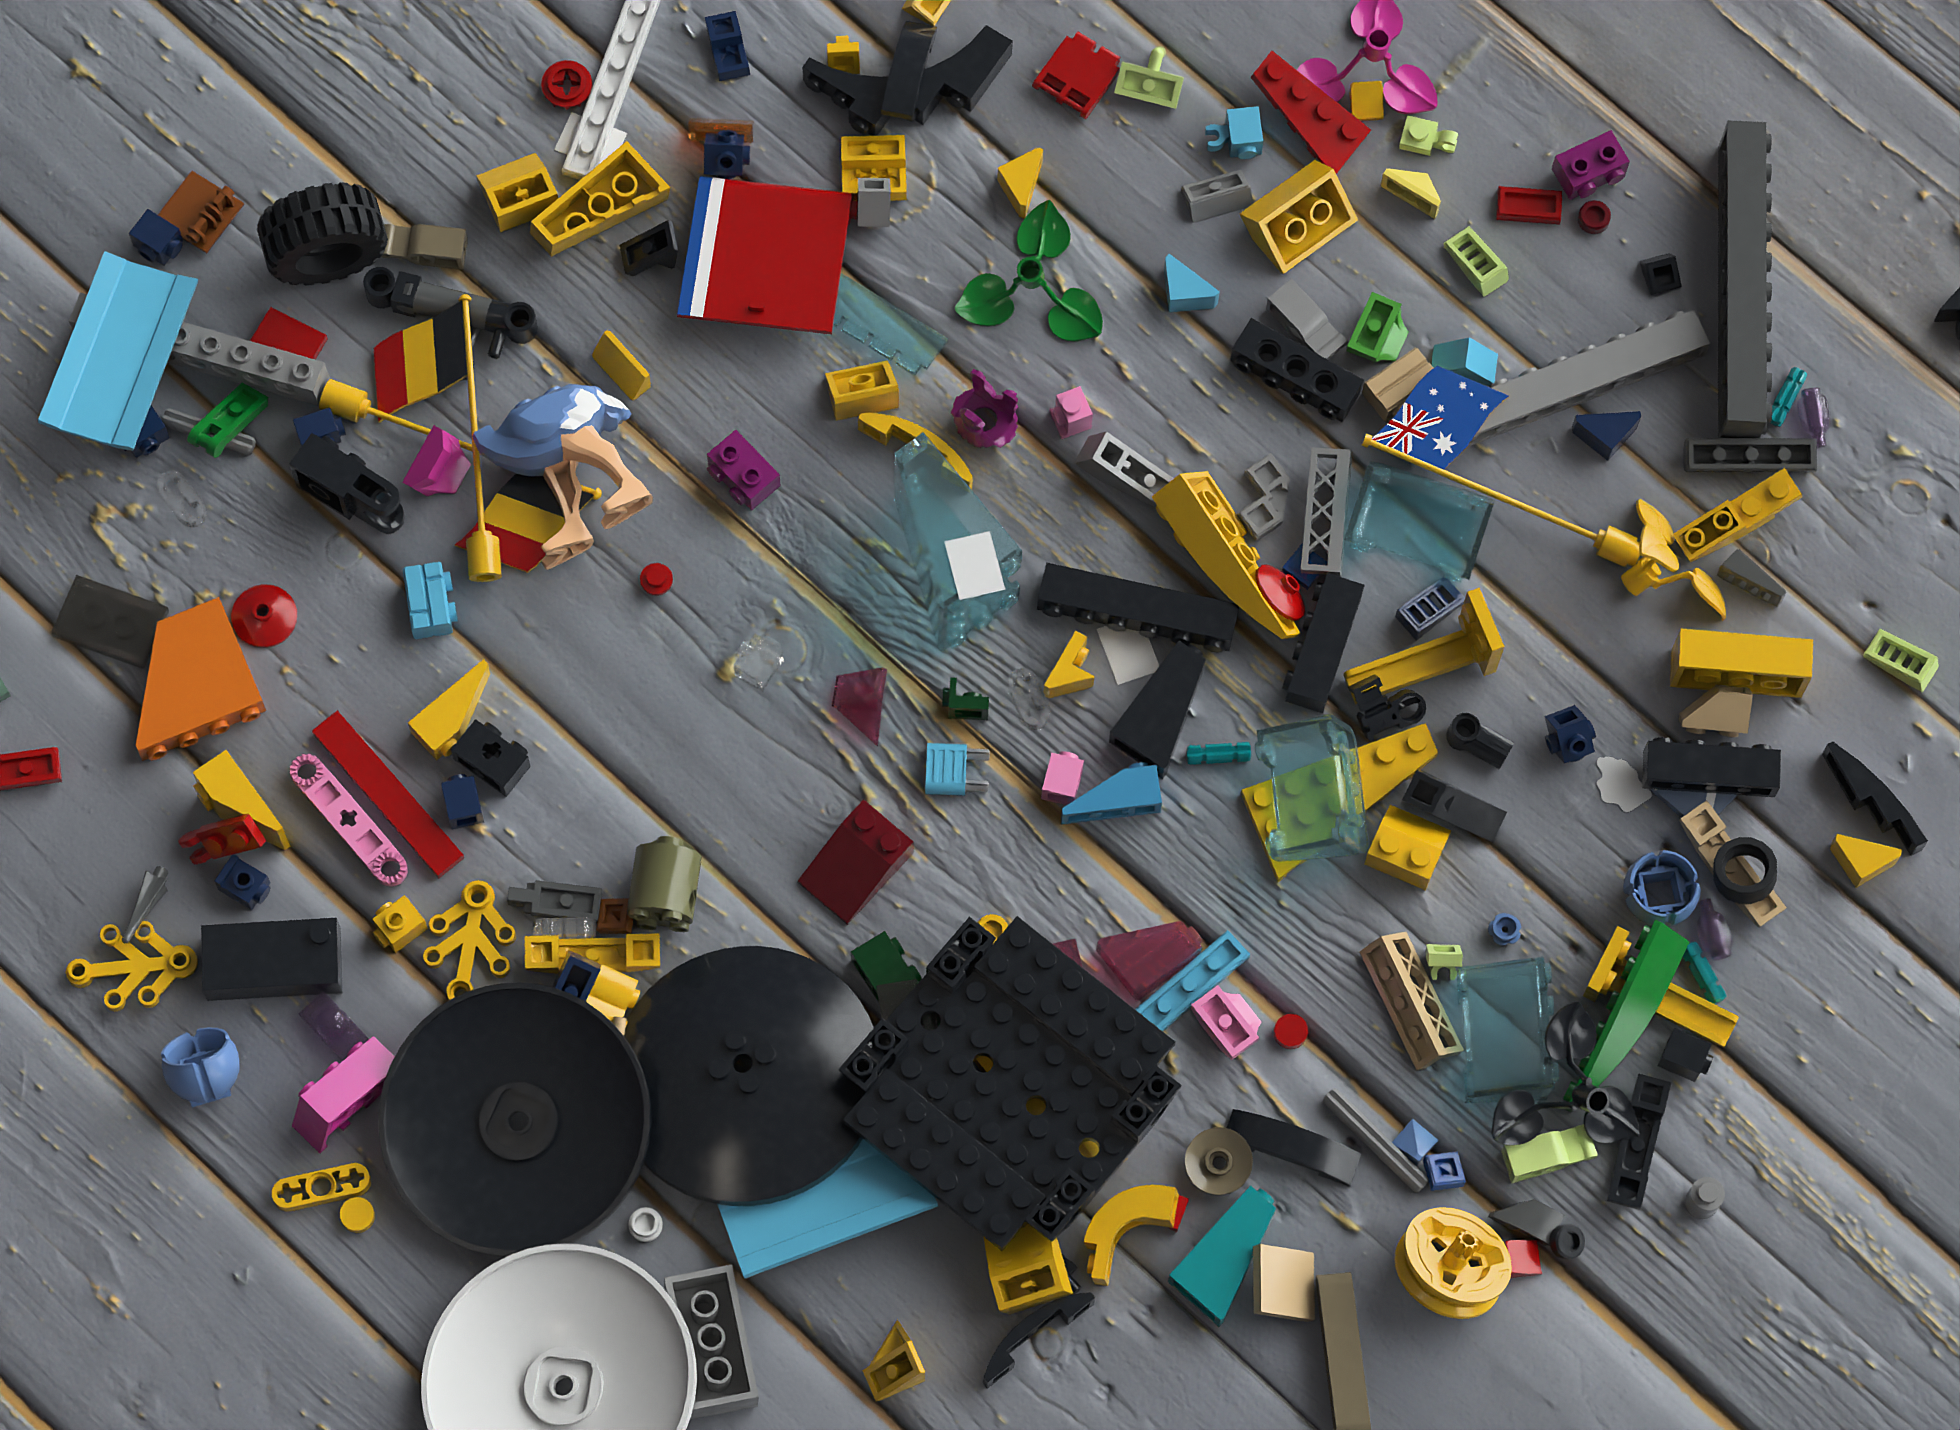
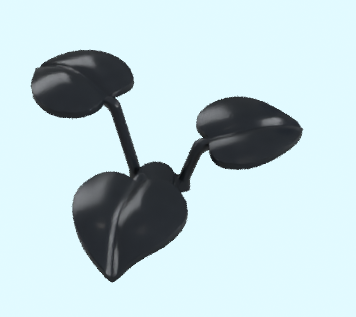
M1574 1001L1562 1007L1550 1020L1544 1037L1548 1055L1555 1060L1566 1058L1567 1065L1582 1080V1083L1572 1091L1573 1101L1539 1102L1535 1104L1533 1096L1527 1091L1512 1090L1506 1093L1498 1101L1494 1111L1491 1134L1496 1142L1503 1145H1520L1534 1139L1544 1125L1543 1117L1538 1112L1540 1109H1581L1586 1111L1583 1120L1585 1131L1592 1140L1599 1143H1612L1621 1139L1639 1136L1636 1114L1627 1096L1620 1089L1613 1086L1601 1088L1592 1085V1079L1587 1077L1573 1061V1058L1583 1059L1589 1055L1595 1047L1597 1038L1595 1024L1583 1008L1581 1002Z

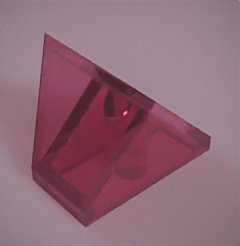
M881 667L837 675L832 707L842 713L878 746L887 690V669Z

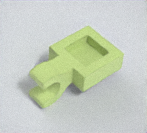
M1407 115L1399 149L1428 156L1431 155L1432 148L1454 153L1458 133L1450 130L1437 131L1438 122Z

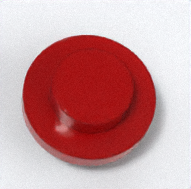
M652 563L642 570L640 583L643 590L648 594L662 595L671 588L673 575L666 565Z

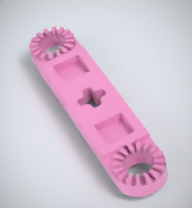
M302 754V756L296 757L290 766V775L295 785L382 885L393 887L401 884L408 874V867L404 857L324 766L320 759L311 754ZM305 764L314 765L317 769L316 774L310 780H305L298 776L299 768ZM345 813L349 816L356 814L354 818L356 824L352 827L349 824L342 826V815ZM388 861H395L400 865V871L394 877H386L381 872L382 866Z

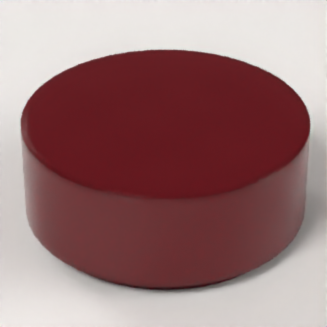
M1597 200L1588 201L1583 204L1578 214L1579 226L1589 234H1599L1605 231L1611 219V212L1608 206Z

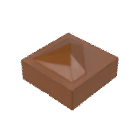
M629 898L601 899L596 931L600 934H631L633 919L627 915Z

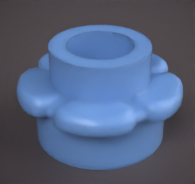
M1501 913L1496 915L1495 920L1491 921L1488 926L1489 934L1493 936V941L1498 945L1514 944L1521 935L1519 932L1521 929L1519 920L1510 914ZM1506 927L1508 932H1503L1502 928Z

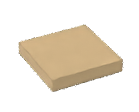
M1264 1244L1253 1246L1254 1314L1304 1322L1315 1320L1313 1252Z

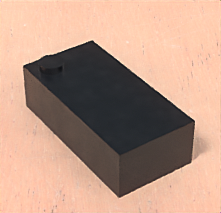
M337 918L201 925L202 991L207 1001L343 993L341 928Z

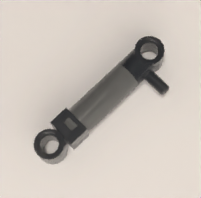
M385 267L372 268L364 276L363 285L366 297L372 306L380 309L392 306L394 313L414 318L416 313L434 318L457 304L461 295H469L471 297V301L468 302L470 327L494 333L487 353L493 359L500 358L506 336L517 344H525L533 340L537 334L536 314L534 309L525 302L510 304L422 282L421 276L399 271L397 280H395L394 274ZM379 284L388 285V288L384 291L373 290ZM518 319H525L528 321V323L522 327H517L513 325V323Z

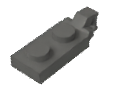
M535 880V883H527V889L509 887L507 902L511 906L524 907L523 913L531 914V916L597 924L602 899V888Z

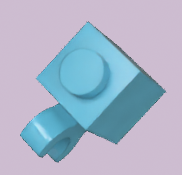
M1259 106L1227 109L1225 125L1211 124L1206 126L1205 135H1216L1218 137V140L1208 142L1207 150L1211 152L1219 151L1228 142L1230 157L1251 159L1256 155L1262 154L1263 134Z

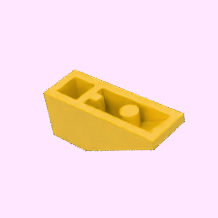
M484 659L408 722L411 734L436 761L443 755L447 757L452 754L451 749L468 727L490 676L488 663Z

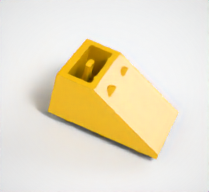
M1027 1224L1024 1228H1021L1006 1248L1001 1251L984 1237L990 1281L1000 1312L1011 1315L1073 1294L1057 1238L1050 1242Z

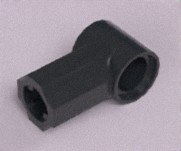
M1470 713L1457 715L1446 733L1447 742L1453 749L1459 751L1466 750L1498 769L1501 768L1514 745V742L1482 725L1478 718ZM1456 727H1466L1470 731L1471 736H1461L1458 734Z

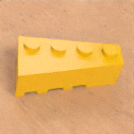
M626 141L531 221L530 234L552 257L668 200L670 186Z

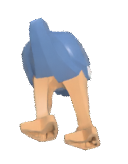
M568 384L563 387H553L538 398L519 402L510 411L498 430L494 431L488 425L475 431L472 436L479 453L489 461L516 474L544 476V479L555 495L564 516L565 524L557 534L541 547L546 553L542 559V564L547 570L583 553L594 543L592 535L579 514L582 487L575 473L579 462L600 468L611 477L619 488L601 506L605 513L601 520L604 529H610L620 524L653 502L652 495L643 483L624 466L614 445L600 437L603 430L608 432L616 430L618 425L630 418L632 413L621 401L605 394L601 388L596 386Z

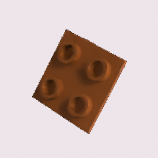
M191 171L158 215L178 227L184 240L207 254L244 206V203L233 196L235 192L228 186H224L221 189L196 172Z

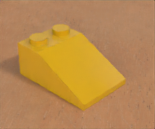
M227 750L193 771L197 782L193 785V788L198 794V799L208 812L214 809L219 818L223 820L249 813L267 842L283 850L290 847L283 827Z

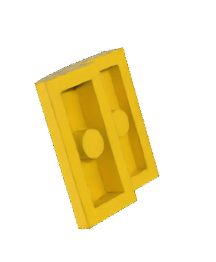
M905 135L841 136L842 192L853 193V200H857L858 178H890V201L907 200Z

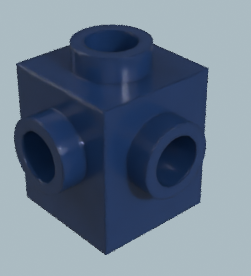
M733 130L706 133L704 142V174L717 175L719 178L724 179L742 176L744 165H750V146L744 145V134H737Z
M1575 705L1545 716L1549 735L1545 736L1546 745L1550 753H1556L1564 764L1579 761L1584 756L1595 752L1592 739L1596 738L1593 725Z

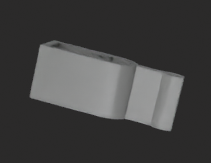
M1292 278L1268 297L1266 310L1297 342L1305 344L1311 351L1328 360L1347 344L1346 338L1328 322L1327 316Z

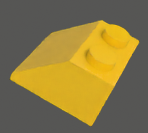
M1390 805L1369 848L1364 865L1426 891L1451 830Z

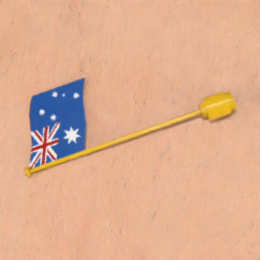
M1436 366L1417 383L1397 414L1373 438L1366 433L1361 446L1368 448L1370 445L1593 539L1592 547L1597 548L1596 555L1625 567L1629 565L1633 567L1637 563L1640 541H1637L1638 537L1610 525H1608L1606 531L1599 529L1598 533L1595 534L1444 470L1467 448L1489 414L1501 402L1506 400L1509 395Z

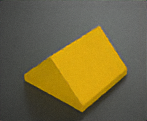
M888 360L825 373L836 421L857 417L861 413H876L899 408V388Z

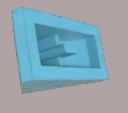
M1171 254L1166 256L1164 278L1168 311L1180 312L1214 309L1218 304L1220 291Z
M1469 337L1434 345L1431 365L1433 368L1440 366L1475 382L1490 386L1495 382L1498 354Z

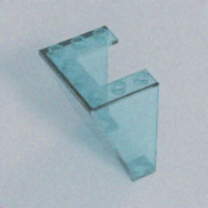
M923 432L894 453V497L937 646L941 652H944L949 647L955 649L966 640V635L973 629L977 628V630H980L987 626L993 619L992 615L1000 609L1006 611L1016 604L1019 600L1020 584L1017 580L1011 583L1008 577L1016 573L1021 567L1022 550ZM990 531L1005 590L959 600L944 541Z

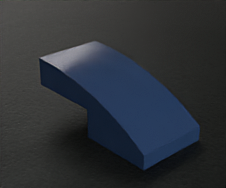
M736 11L705 17L719 81L750 75Z

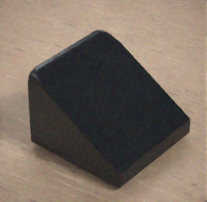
M1668 253L1639 261L1650 295L1682 287L1675 255Z

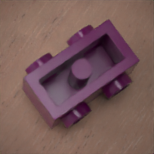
M1612 130L1556 155L1552 171L1569 200H1572L1578 196L1586 198L1592 195L1598 187L1606 183L1614 185L1621 181L1626 175L1630 161Z
M737 430L733 431L707 453L709 466L707 471L718 483L723 481L730 488L729 494L739 505L745 504L751 511L781 486L780 474Z

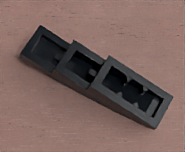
M1835 742L1828 743L1822 755L1854 811L1866 805L1882 833L1894 828L1910 856L1922 851L1928 840L1911 814L1891 790L1861 761Z

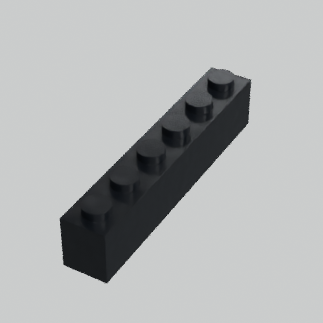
M1047 562L1037 602V610H1042L1045 615L1050 617L1065 615L1074 617L1077 622L1082 624H1093L1094 622L1106 624L1109 629L1114 631L1130 629L1139 631L1141 636L1154 639L1161 636L1170 638L1176 644L1178 641L1185 645L1190 643L1198 644L1208 651L1217 653L1223 650L1230 651L1239 606L1235 603Z

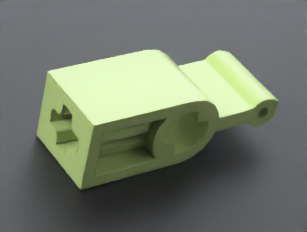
M1584 1124L1563 1131L1540 1134L1524 1144L1504 1145L1501 1151L1511 1183L1551 1173L1568 1165L1591 1160L1598 1156L1593 1140L1585 1131Z

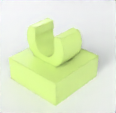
M1426 944V960L1428 966H1430L1432 979L1437 980L1438 970L1446 967L1449 969L1450 980H1455L1457 976L1456 967H1462L1463 953L1460 945Z

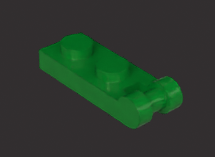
M242 382L191 429L187 442L195 447L201 446L205 448L207 454L217 458L223 452L224 447L268 407L269 397ZM212 432L213 434H215V436L210 437L208 436V434Z

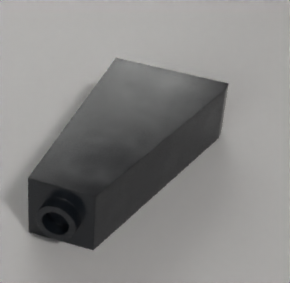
M1178 641L1110 731L1109 743L1138 763L1145 762L1148 763V766L1157 765L1158 777L1161 779L1167 774L1204 671L1206 659L1197 647L1192 644L1185 645Z

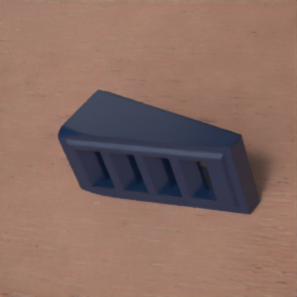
M1444 576L1397 609L1395 618L1417 641L1464 604L1465 597ZM1444 588L1454 601L1449 603L1439 590ZM1434 595L1443 605V608L1440 610L1430 597ZM1425 603L1434 614L1430 616L1422 608L1421 604ZM1416 610L1425 621L1420 623L1411 612Z

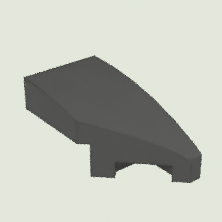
M1533 1199L1490 1212L1488 1217L1511 1231L1518 1230L1544 1246H1550V1235L1561 1224L1564 1214Z

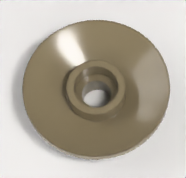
M1210 1128L1199 1133L1190 1142L1185 1154V1168L1189 1179L1198 1189L1211 1195H1226L1235 1192L1246 1183L1253 1167V1156L1248 1143L1240 1134L1228 1128ZM1216 1158H1223L1226 1161V1165L1222 1169H1216L1213 1166V1161Z

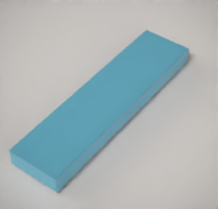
M1227 930L1135 1010L1160 1030L1164 1031L1191 1008V1004L1215 988L1250 958V953Z

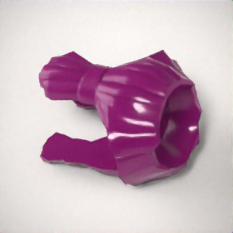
M973 369L970 372L973 389L957 396L953 403L954 407L951 410L954 424L957 426V433L974 447L989 448L995 445L1001 448L1006 443H1010L1016 436L1015 431L1018 427L1016 424L1018 417L1015 413L1018 409L1017 393L1006 389L1002 395H997L992 385L985 380L986 377L983 373ZM981 408L992 410L997 417L996 425L990 430L983 431V427L986 424L974 413L976 410Z

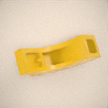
M1163 1185L1136 1186L1113 1196L1096 1212L1084 1238L1086 1248L1096 1250L1095 1254L1090 1253L1087 1265V1273L1092 1274L1091 1278L1094 1284L1109 1285L1114 1251L1118 1241L1127 1231L1140 1225H1157L1173 1228L1179 1197L1176 1187Z

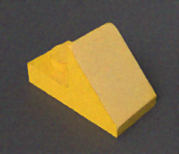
M1078 631L1074 632L1044 684L1043 696L1053 698L1094 686L1095 677L1078 668L1083 665L1089 653V649L1086 648L1087 636Z

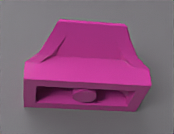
M433 425L402 483L427 497L437 493L455 494L471 466V463L461 450L459 439Z

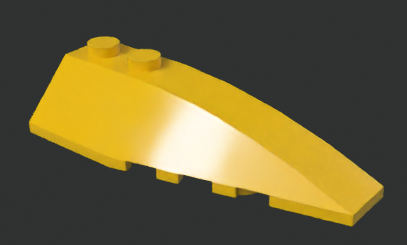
M1208 471L1179 474L1151 496L1156 503V510L1160 517L1168 521L1174 530L1173 535L1177 543L1186 548L1205 574L1235 604L1281 639L1294 638L1301 634L1295 622L1277 613L1261 594L1255 578L1256 570L1259 568L1256 561L1260 559V556L1255 547L1249 548L1243 538L1247 534L1244 525Z

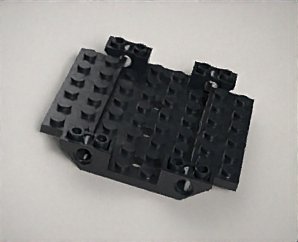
M969 916L926 966V975L887 1020L882 1018L839 1068V1072L866 1092L843 1119V1123L993 1245L1003 1251L1021 1228H1024L1027 1224L1050 1242L1054 1241L1064 1232L1158 1122L1182 1085L1158 1067L1160 1062L1175 1046L1176 1041L1045 937L1016 916L995 941L996 937ZM925 1015H936L940 1019L939 1027L935 1030L923 1028L921 1019ZM980 1056H986L993 1062V1067L988 1072H979L973 1066L974 1060ZM1034 1098L1042 1100L1046 1106L1045 1111L1039 1115L1029 1113L1026 1109V1104L1029 1100ZM1085 1141H1092L1097 1144L1099 1152L1096 1156L1087 1158L1080 1153L1079 1146Z

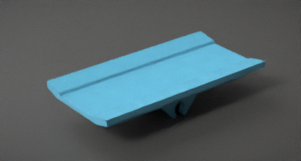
M104 251L38 418V423L108 446L133 451L198 284V279L174 275L143 266Z
M862 1139L858 1148L848 1160L832 1175L803 1193L785 1200L755 1206L717 1204L744 1279L938 1207L936 1198L864 1139Z

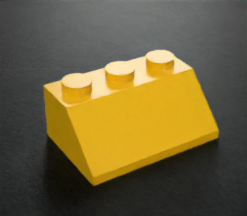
M1313 160L1239 213L1252 240L1282 274L1358 221L1334 169L1316 160Z

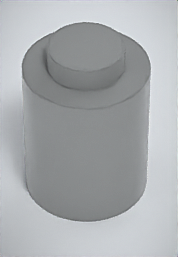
M1702 1177L1695 1181L1685 1197L1687 1211L1698 1219L1712 1217L1725 1198L1722 1184L1712 1177Z

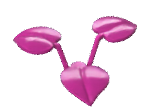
M1360 0L1357 3L1350 17V26L1353 33L1360 38H1365L1362 49H1359L1358 54L1341 73L1337 74L1336 66L1331 61L1323 58L1309 59L1297 69V71L1338 103L1345 95V87L1340 80L1347 76L1362 57L1372 62L1384 60L1387 75L1391 79L1383 86V97L1391 109L1401 114H1416L1432 111L1437 107L1436 90L1424 71L1410 64L1400 66L1396 74L1392 70V55L1388 53L1391 40L1395 39L1403 28L1402 14L1393 0Z

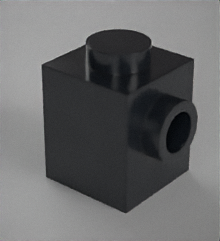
M1674 1028L1657 1066L1695 1082L1700 1073L1706 1075L1714 1057L1708 1054L1712 1044Z

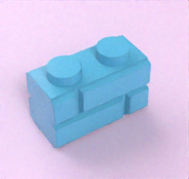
M442 562L404 567L402 570L414 639L451 634L453 632L452 622H457L458 618L455 602H448L447 592L453 591L450 571L444 572Z

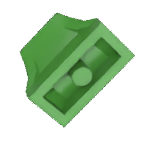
M1372 292L1347 345L1346 351L1373 362L1380 360L1396 361L1409 333L1401 318L1402 304Z

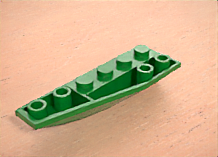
M1655 920L1651 927L1644 926L1634 946L1640 952L1637 958L1630 955L1620 976L1621 979L1625 980L1621 992L1613 991L1606 1006V1009L1611 1011L1606 1023L1601 1020L1596 1027L1597 1043L1592 1053L1581 1059L1578 1065L1580 1070L1592 1079V1085L1599 1087L1618 1067L1641 1037L1661 1004L1690 942L1658 920ZM1579 1079L1578 1083L1570 1082L1563 1100L1567 1102L1573 1101L1572 1091L1582 1083L1581 1079ZM1565 1109L1570 1113L1574 1111L1573 1109Z

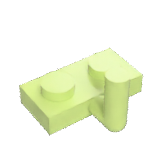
M1158 46L1151 51L1147 67L1124 61L1121 63L1114 93L1176 109L1184 77L1159 71L1162 59L1166 55V50L1164 47Z

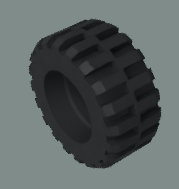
M343 182L334 185L332 183H325L318 187L310 186L306 187L305 190L289 193L287 197L276 200L273 206H268L264 213L261 214L257 224V232L269 273L283 283L288 282L290 285L330 283L331 280L347 278L348 275L353 273L357 274L363 271L364 267L373 265L376 259L383 255L388 242L377 198L361 185L353 184L351 186Z

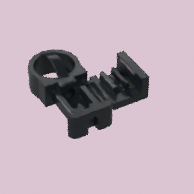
M1375 674L1348 687L1349 691L1354 694L1361 711L1357 713L1356 717L1362 733L1371 742H1374V735L1397 725L1402 729L1422 720L1426 713V702L1423 697L1409 689L1400 690L1389 698L1386 695L1382 696L1379 687L1383 685L1380 678ZM1413 696L1412 698L1402 701L1405 697ZM1418 703L1415 714L1408 718L1400 717L1399 711L1401 709Z

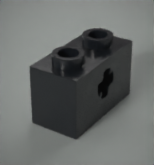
M475 719L451 749L453 759L507 797L530 768V761L527 756L528 751L518 742L512 741L509 743L500 737L502 733L491 723L486 722L483 725ZM496 752H498L499 754L498 758L494 756L490 757L489 759L487 758L488 753L494 755L496 754Z

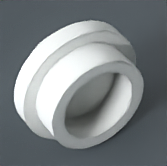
M645 1207L633 1212L628 1226L631 1235L636 1240L650 1242L660 1235L663 1222L657 1211Z

